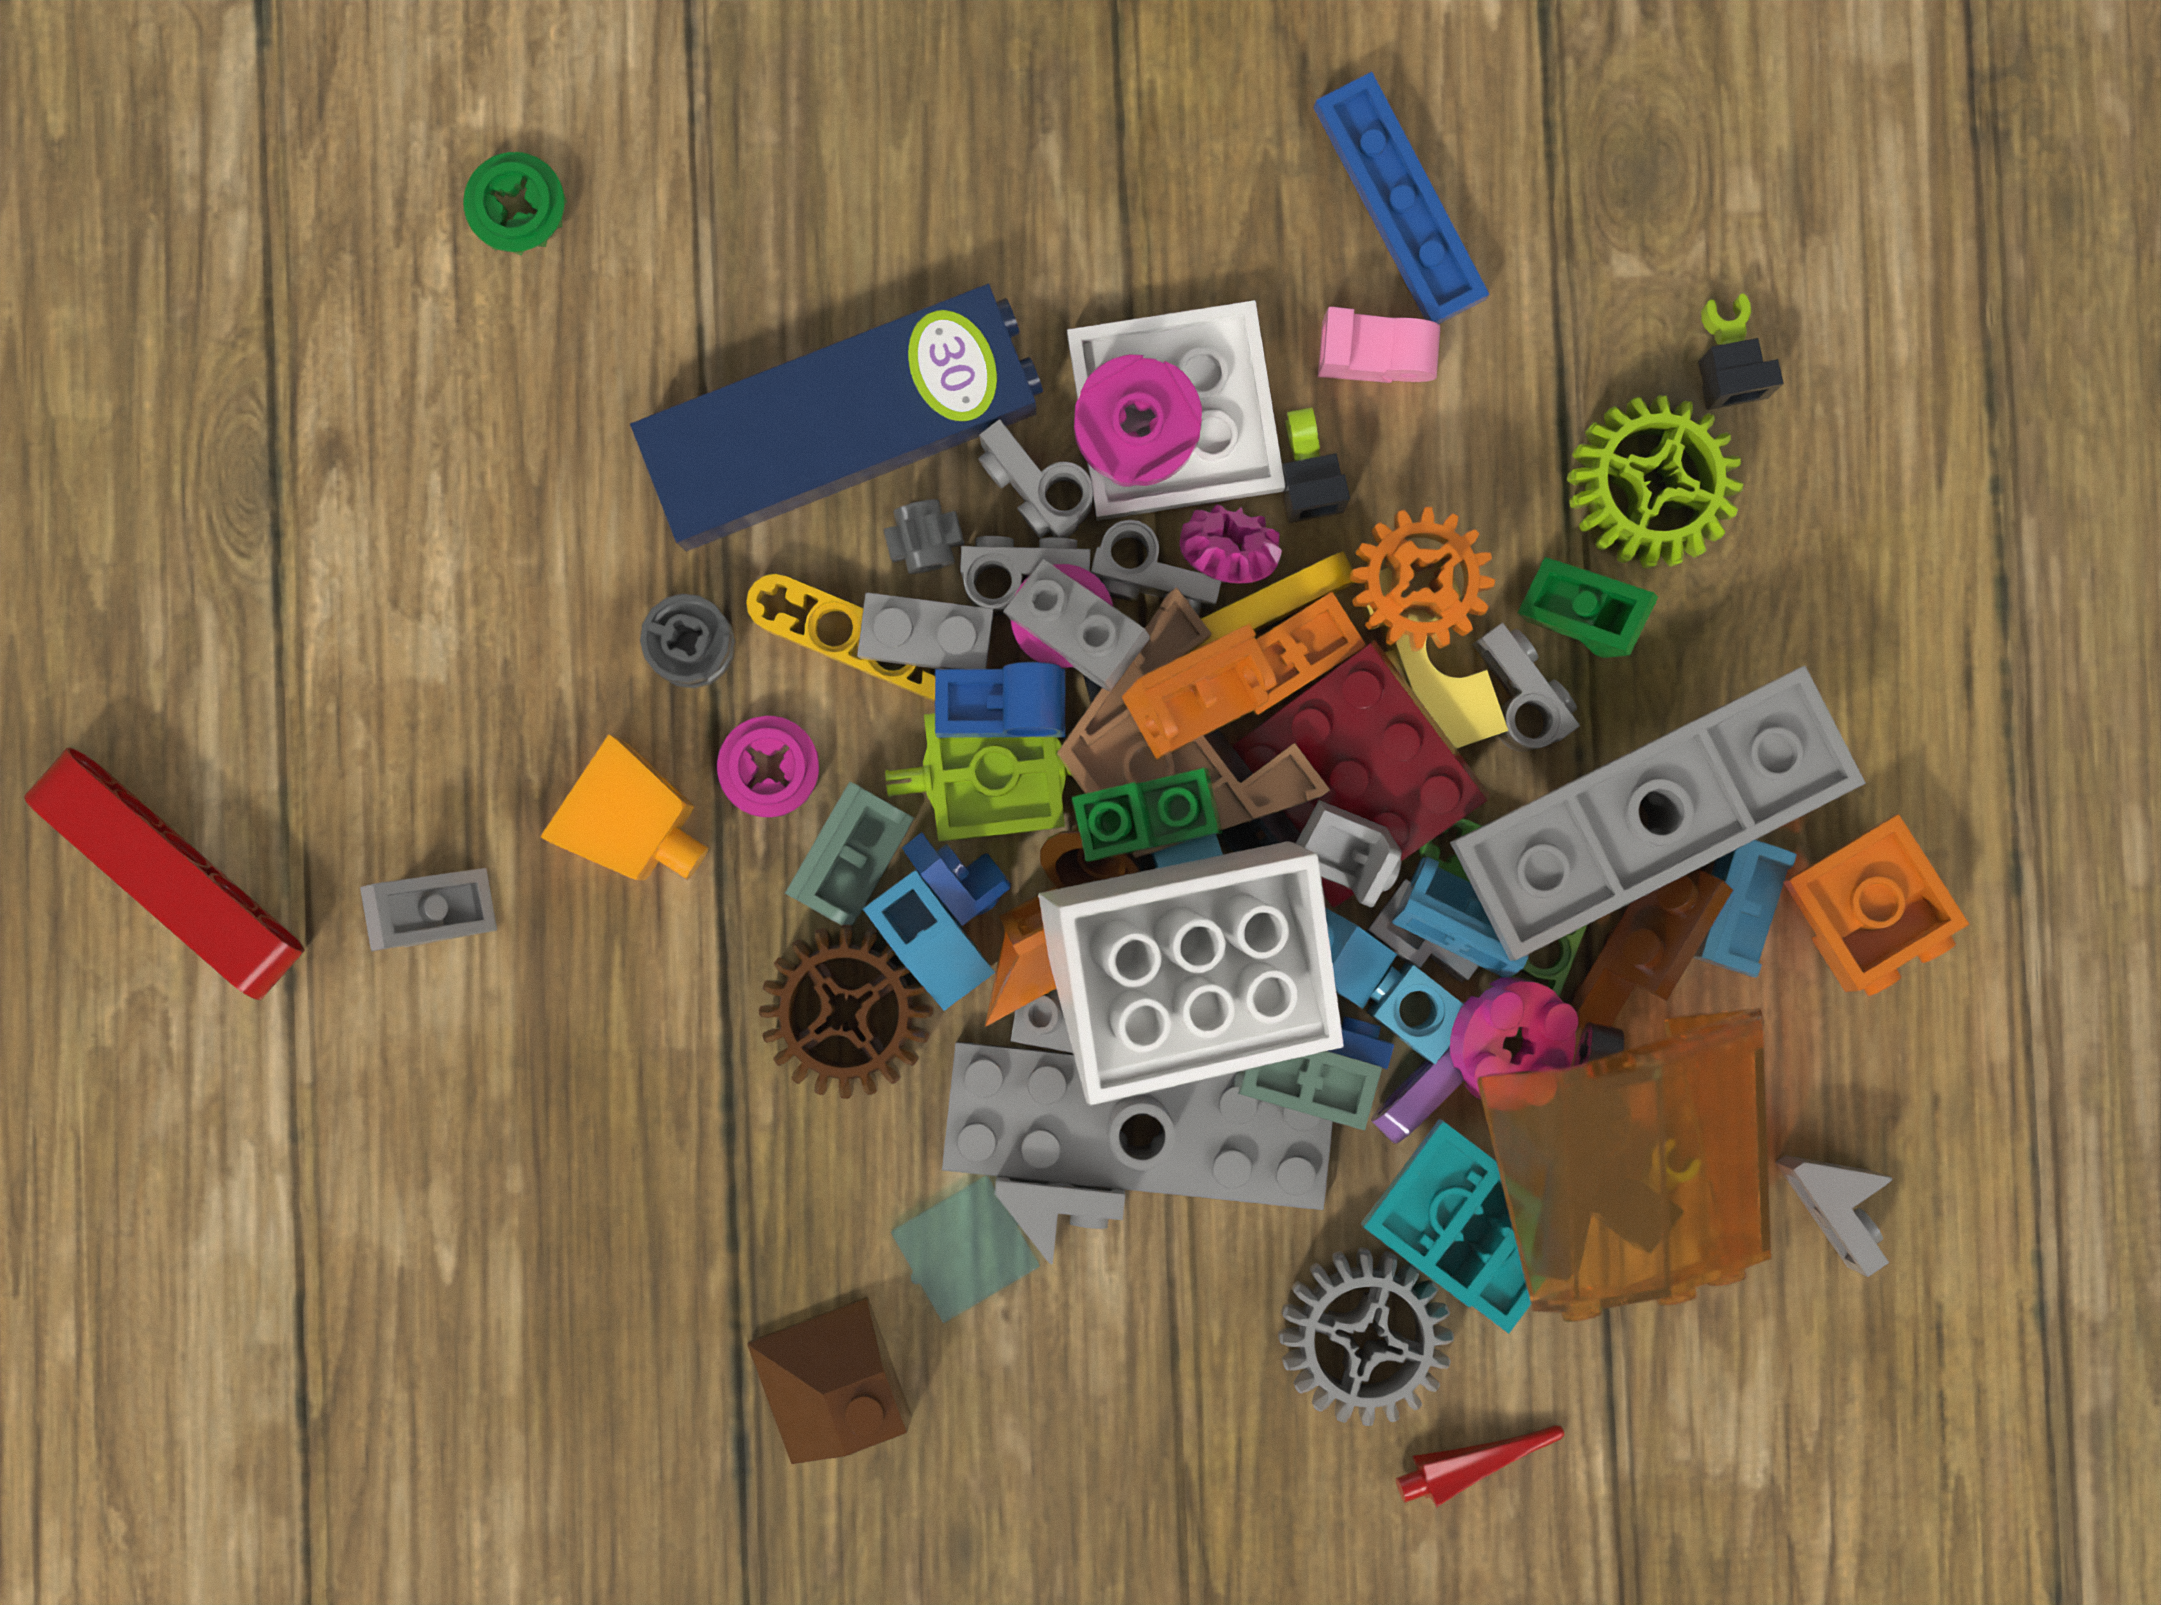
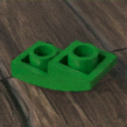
M1207 768L1142 783L1133 782L1072 797L1086 862L1223 833L1209 769Z

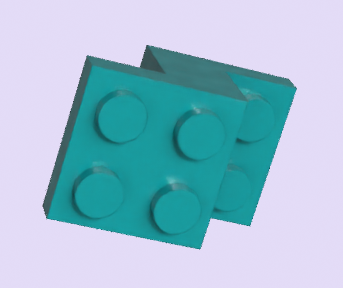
M1438 1119L1361 1222V1225L1469 1308L1473 1306L1508 1334L1553 1276L1539 1273L1536 1265L1539 1234L1544 1210L1549 1201L1441 1119Z

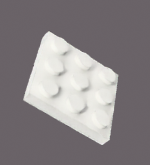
M1255 300L1067 330L1077 400L1086 379L1092 372L1107 361L1132 354L1144 355L1143 358L1156 359L1162 363L1166 361L1177 366L1193 383L1202 406L1199 442L1187 464L1172 477L1148 486L1134 485L1131 487H1121L1113 483L1111 479L1099 474L1088 464L1089 476L1093 486V501L1097 521L1284 491L1286 487ZM1133 404L1124 409L1127 420L1120 426L1127 434L1135 431L1140 437L1151 433L1148 425L1156 417L1150 408L1140 412Z

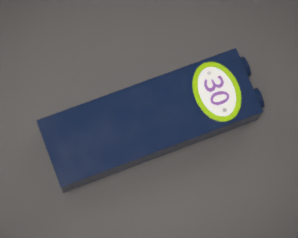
M988 283L630 423L676 543L687 552L978 438L983 431L999 419L1006 427L1037 415L1034 396L1043 393V388L1031 357L1019 360L1013 346L1011 337L1020 334V330L1008 299L1004 298L996 302Z

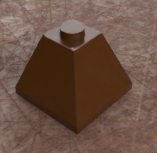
M868 1296L747 1343L791 1464L845 1457L908 1432L912 1414Z

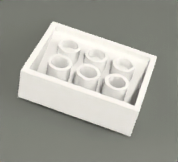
M1287 841L1039 893L1048 957L1085 1099L1089 1105L1344 1047L1317 853Z

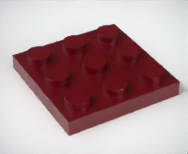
M1375 640L1232 746L1254 774L1295 743L1330 789V791L1318 799L1282 810L1300 834L1320 800L1387 827L1402 852L1401 861L1484 804L1491 797ZM1321 877L1323 895L1333 908L1354 895L1352 888Z

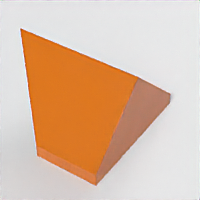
M1054 886L1047 891L1056 890V888ZM1039 895L999 916L1004 926V933L985 1027L1056 989L1048 957Z

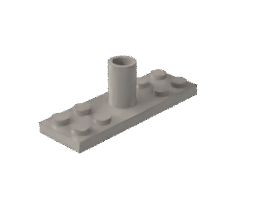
M1803 666L1450 843L1509 960L1516 961L1866 783L1806 666ZM1640 803L1648 815L1647 829L1639 819L1638 810Z
M956 1041L942 1171L1324 1210L1333 1121L1238 1094L1239 1088L1234 1086L1237 1072L1089 1105L1085 1099L1074 1053ZM1135 1114L1142 1116L1149 1114L1156 1117L1161 1122L1159 1134L1151 1140V1143L1144 1146L1128 1144L1126 1134L1120 1129L1129 1117Z

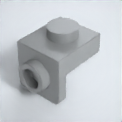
M1320 800L1296 842L1297 845L1317 853L1321 877L1352 888L1359 903L1369 907L1375 905L1382 891H1387L1392 887L1400 871L1402 852L1387 827Z

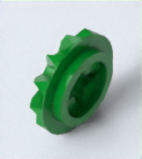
M506 152L495 155L480 164L467 182L463 198L466 220L475 235L495 251L501 250L522 255L524 251L535 247H546L548 239L556 229L563 227L562 216L567 199L561 182L553 169L536 156L522 152ZM526 188L524 198L536 211V214L528 213L526 215L517 212L513 219L507 222L508 211L494 194L515 198L520 190Z

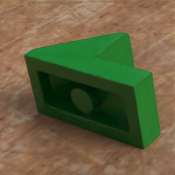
M1545 557L1517 613L1528 623L1580 640L1598 657L1628 656L1631 654L1658 596L1654 592Z

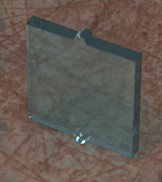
M988 1175L981 1177L891 1230L893 1238L913 1270L911 1281L914 1284H921L943 1323L1040 1267L1038 1260L1018 1228L1019 1224L995 1195V1187Z

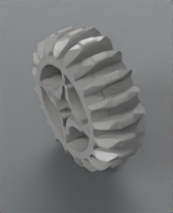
M1359 1248L1356 1255L1357 1267L1350 1268L1345 1255L1338 1251L1332 1255L1333 1263L1337 1269L1336 1273L1328 1276L1320 1264L1314 1263L1310 1267V1271L1319 1284L1313 1290L1300 1281H1296L1292 1286L1294 1293L1305 1304L1303 1307L1293 1304H1284L1281 1313L1283 1317L1290 1322L1298 1324V1327L1280 1330L1278 1332V1339L1283 1345L1299 1347L1282 1357L1283 1365L1286 1370L1304 1369L1293 1382L1299 1393L1309 1392L1318 1386L1312 1398V1404L1316 1410L1323 1411L1336 1398L1335 1416L1340 1422H1347L1351 1417L1354 1406H1359V1416L1364 1426L1373 1425L1375 1407L1381 1406L1388 1420L1396 1422L1399 1419V1411L1395 1402L1404 1398L1413 1410L1420 1409L1422 1402L1414 1389L1421 1384L1427 1390L1436 1392L1440 1387L1437 1379L1428 1372L1429 1367L1447 1369L1450 1366V1358L1443 1352L1434 1349V1346L1447 1345L1453 1342L1454 1333L1449 1328L1433 1326L1450 1315L1449 1308L1443 1302L1427 1304L1435 1297L1438 1287L1432 1280L1422 1281L1414 1286L1419 1277L1420 1270L1410 1262L1394 1275L1397 1267V1257L1393 1252L1385 1251L1380 1257L1377 1268H1373V1259L1369 1249ZM1370 1287L1369 1292L1363 1293L1360 1303L1352 1311L1338 1313L1329 1310L1328 1314L1323 1312L1339 1295L1355 1288ZM1390 1291L1400 1295L1410 1305L1415 1319V1341L1404 1338L1400 1332L1388 1328L1387 1321L1390 1308L1386 1303ZM1374 1318L1375 1322L1372 1324V1327L1379 1337L1383 1336L1386 1341L1380 1339L1377 1342L1367 1340L1363 1349H1359L1360 1347L1353 1336H1348L1346 1331L1350 1333L1354 1331L1365 1332L1368 1324L1372 1323ZM1315 1331L1328 1335L1331 1341L1338 1342L1344 1346L1342 1364L1345 1370L1342 1380L1333 1377L1318 1363L1314 1347ZM1405 1359L1407 1360L1389 1378L1374 1384L1362 1385V1381H1368L1373 1368L1380 1362L1393 1360L1403 1363Z

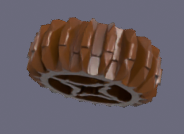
M851 924L841 926L839 945H833L831 934L827 928L815 931V939L819 948L816 952H813L809 944L803 939L793 942L792 947L801 962L796 965L785 957L777 958L774 966L779 972L788 977L787 981L782 983L777 980H766L763 985V990L767 993L780 996L779 1005L767 1004L759 1008V1015L761 1017H779L780 1027L769 1029L762 1034L764 1042H774L784 1037L788 1048L775 1055V1063L780 1066L796 1056L802 1063L793 1072L791 1079L795 1083L800 1084L808 1077L811 1070L819 1073L814 1088L815 1093L819 1095H824L827 1092L832 1078H838L839 1094L843 1099H848L853 1095L854 1078L859 1077L866 1094H875L878 1091V1081L874 1072L878 1070L881 1071L885 1079L891 1084L899 1081L901 1075L892 1060L898 1057L905 1064L911 1066L916 1064L919 1056L905 1044L908 1039L926 1043L929 1040L930 1032L924 1028L913 1026L914 1018H928L934 1014V1007L932 1005H914L913 995L923 994L927 990L919 981L909 985L905 975L910 973V971L903 963L898 967L892 961L896 953L891 946L887 944L882 953L874 949L879 938V931L874 928H868L863 936L862 944L857 945L854 944L855 931ZM844 957L859 959L873 965L882 974L863 987L852 988L845 985L836 974L833 975L824 962ZM809 975L816 985L814 989L821 999L822 1009L819 1017L801 1032L796 1017V1002L800 988ZM894 989L898 1000L899 1019L895 1034L887 1048H885L877 1037L879 1033L872 1023L871 1012L874 1005ZM870 990L873 992L872 997L861 1004L862 1008L855 1014L857 1021L860 1023L857 1027L849 1028L848 1021H846L841 1026L835 1023L825 1031L821 1030L822 1025L832 1019V1014L839 1008L835 1001L836 995L845 993V1000L847 1001L852 996L858 999ZM831 1035H842L849 1038L858 1049L861 1048L869 1060L858 1063H840L823 1057L813 1047Z

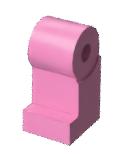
M1328 307L1322 321L1318 377L1387 383L1392 381L1426 382L1437 378L1440 325L1417 318H1388L1354 314V309Z

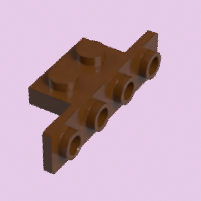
M1709 863L1630 903L1620 922L1606 936L1603 950L1588 975L1573 991L1570 1005L1577 1013V1028L1583 1031L1588 1022L1611 1026L1635 985L1665 1001L1668 1000L1733 891L1723 880L1704 872Z

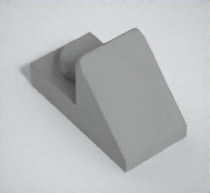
M486 868L375 883L360 887L371 952L402 946L411 947L497 930Z
M1787 1155L1775 1162L1848 1268L1869 1277L1889 1263L1877 1246L1883 1240V1236L1876 1224L1861 1208H1857L1854 1211L1852 1208L1890 1183L1892 1177L1872 1170Z
M997 1176L995 1195L1051 1265H1053L1058 1214L1070 1215L1069 1224L1073 1226L1092 1229L1108 1228L1109 1219L1123 1220L1124 1189Z

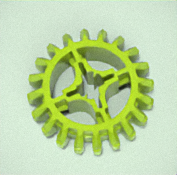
M1659 395L1651 404L1650 411L1641 397L1633 398L1627 403L1626 414L1614 406L1604 413L1606 426L1598 423L1591 424L1586 429L1585 434L1592 445L1580 444L1573 451L1572 456L1588 468H1577L1568 473L1567 481L1569 483L1585 487V491L1570 498V506L1576 509L1588 506L1591 514L1579 523V527L1583 532L1592 529L1597 524L1604 531L1595 543L1596 548L1602 551L1613 544L1615 540L1620 543L1617 551L1618 562L1626 563L1630 561L1637 549H1639L1640 562L1643 568L1650 569L1656 566L1660 553L1669 567L1676 566L1683 561V549L1687 554L1695 558L1706 551L1704 538L1711 541H1717L1722 538L1725 530L1718 519L1729 520L1737 514L1738 508L1724 497L1736 495L1743 489L1744 484L1742 482L1726 477L1727 472L1741 465V458L1734 455L1723 458L1720 449L1731 441V434L1727 432L1721 433L1714 439L1710 436L1707 430L1714 423V415L1707 413L1696 422L1690 420L1693 412L1692 401H1683L1671 414L1670 402L1667 396ZM1647 434L1662 437L1659 445L1652 450L1648 458L1638 457L1633 454L1623 458L1613 453L1622 440L1632 436ZM1683 450L1693 460L1700 482L1688 476L1684 471L1681 462ZM1659 466L1657 472L1661 474L1663 479L1658 483L1665 482L1666 488L1651 498L1652 492L1646 486L1652 481L1644 482L1643 477ZM1608 475L1611 476L1610 483L1622 488L1628 497L1629 506L1626 516L1618 509L1611 496ZM1661 506L1672 507L1677 510L1686 506L1695 510L1690 520L1682 528L1671 531L1647 529L1650 520L1658 515Z

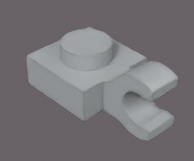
M1405 879L1366 932L1395 952L1407 964L1415 965L1420 969L1427 958L1431 957L1441 969L1460 983H1463L1464 980H1469L1479 965L1391 923L1410 883Z

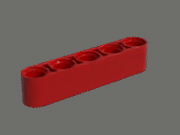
M67 747L24 795L26 803L42 819L224 979L245 995L261 1001L305 951L303 945L291 932L103 767L77 749Z

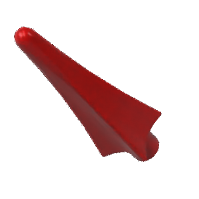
M1554 1425L1496 1442L1414 1455L1412 1458L1417 1470L1396 1477V1484L1401 1498L1406 1503L1425 1496L1426 1499L1431 1498L1437 1508L1508 1464L1561 1440L1565 1436L1564 1429L1561 1426Z

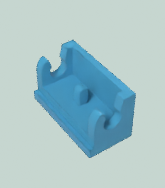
M1753 840L1715 860L1711 875L1723 880L1733 891L1693 956L1694 959L1749 977L1756 978V976H1759L1762 966L1759 963V959L1784 884L1783 881H1785L1788 869L1794 866L1797 854L1758 840Z
M1428 856L1426 858L1423 857L1416 867L1391 923L1503 978H1510L1523 969L1529 956L1526 955L1516 961L1509 960L1472 884L1439 868L1438 861Z

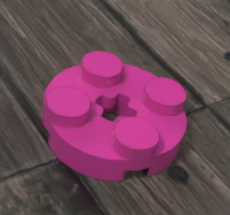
M1123 355L1107 361L1098 367L1086 379L1075 406L1074 433L1083 457L1095 471L1111 479L1113 483L1121 487H1131L1134 485L1148 486L1172 477L1187 464L1200 438L1202 406L1193 383L1177 366L1166 361L1162 363L1156 359L1143 358L1144 355ZM1133 404L1140 412L1150 408L1156 417L1148 425L1151 433L1140 437L1135 431L1127 434L1120 426L1127 420L1125 408Z
M1505 977L1489 983V985L1494 987L1486 990L1479 998L1471 996L1464 1003L1456 1016L1451 1031L1450 1055L1454 1067L1461 1070L1463 1080L1467 1083L1464 1086L1475 1097L1504 1109H1523L1535 1103L1548 1104L1554 1101L1561 1093L1563 1080L1569 1071L1574 1057L1575 1031L1578 1027L1576 1011L1571 1005L1563 1003L1559 996L1550 988L1527 979ZM1520 1027L1523 1037L1522 1047L1511 1058V1052L1503 1048V1043L1506 1036L1515 1037Z

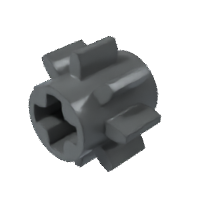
M938 499L907 504L893 511L897 526L883 529L890 559H892L893 563L905 560L909 574L926 573L955 563L952 548L964 545L956 511L943 514L940 500Z

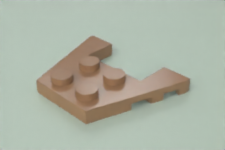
M1177 587L1166 596L1146 626L1145 630L1150 635V640L1111 692L1104 688L1101 689L1057 752L1059 759L1086 794L1133 782L1142 783L1207 768L1209 769L1222 830L1318 799L1330 791L1295 743L1241 783L1236 780L1204 736L1156 760L1122 696L1138 678L1190 653L1211 637L1212 633ZM1185 842L1134 852L1131 855L1136 859Z

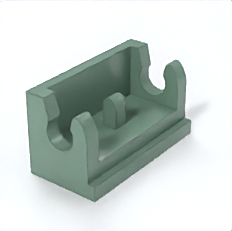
M849 781L785 894L840 925L851 924L854 926L915 818Z
M1324 1051L1238 1071L1235 1076L1234 1086L1239 1088L1238 1094L1365 1131L1382 1067Z

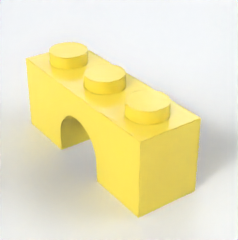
M1437 562L1430 569L1426 567L1420 572L1413 570L1415 575L1408 582L1410 586L1401 593V597L1406 598L1413 591L1418 592L1424 587L1430 589L1428 584L1435 577L1434 573L1442 567V563ZM1389 568L1380 570L1379 574L1383 596H1386L1391 591L1392 571ZM1453 574L1452 588L1459 594L1458 600H1460L1461 594ZM1370 605L1362 607L1367 621L1374 612ZM1405 609L1399 614L1404 618L1417 622L1438 620L1436 617L1432 618L1426 610ZM1382 622L1377 627L1372 628L1373 630L1380 627L1388 649L1384 653L1456 749L1508 731L1487 670L1463 678L1446 676L1431 664L1426 651V641L1423 649L1411 651L1409 635L1403 634L1393 645H1389L1386 643L1389 627Z

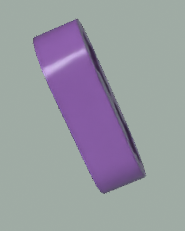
M1450 1046L1436 1064L1425 1060L1385 1100L1371 1118V1121L1394 1144L1399 1143L1410 1135L1464 1081L1461 1070L1453 1065Z

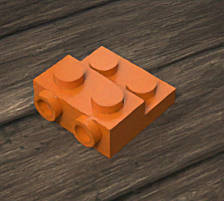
M1899 814L1889 817L1783 881L1816 934L1811 937L1812 941L1845 992H1855L1863 989L1867 996H1871L1888 988L1902 978L1897 968L1917 956L1921 963H1926L1944 954L1956 945L1951 935L1969 925V922Z

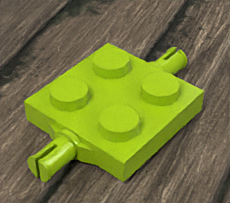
M935 713L924 714L927 749L923 760V767L885 770L887 782L912 780L909 783L886 785L888 797L926 792L935 810L938 842L1065 828L1062 793L1066 776L1071 775V773L1057 756V752L1062 746L1057 737L937 738L935 735Z

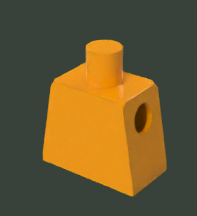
M608 734L540 836L549 843L635 880H646L658 862H661L688 880L698 869L709 850L708 847L680 830L695 806L629 743Z

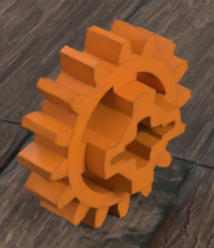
M1425 507L1421 511L1418 521L1412 523L1410 516L1404 509L1398 511L1394 516V531L1381 522L1371 530L1374 539L1379 544L1377 547L1366 543H1361L1358 547L1356 554L1367 562V566L1353 569L1350 572L1349 580L1364 584L1365 591L1357 595L1352 602L1354 607L1371 606L1374 613L1365 623L1368 629L1377 627L1382 622L1389 627L1386 635L1387 644L1393 645L1405 634L1409 635L1411 651H1420L1423 649L1426 636H1431L1433 642L1440 649L1450 644L1448 628L1451 627L1461 636H1465L1473 630L1471 622L1466 616L1467 613L1481 616L1487 612L1489 606L1482 599L1478 598L1477 594L1478 592L1493 588L1495 586V579L1480 575L1479 568L1490 561L1492 556L1490 552L1474 554L1470 546L1479 536L1476 529L1465 533L1463 536L1455 532L1458 515L1452 513L1440 525L1434 523L1432 507ZM1428 538L1440 542L1443 546L1439 550L1420 549L1411 540L1407 541L1406 539ZM1383 559L1386 560V566L1392 571L1391 591L1386 596L1382 594L1379 581L1380 567ZM1437 562L1442 563V567L1434 573L1435 577L1428 584L1430 589L1424 587L1418 592L1413 591L1406 598L1401 597V593L1410 586L1408 582L1415 575L1413 570L1420 572L1426 567L1430 569ZM1458 563L1461 565L1464 578L1463 592L1460 600H1458L1459 594L1452 588L1453 569ZM1405 609L1426 610L1432 618L1436 617L1438 620L1417 622L1404 618L1399 614Z

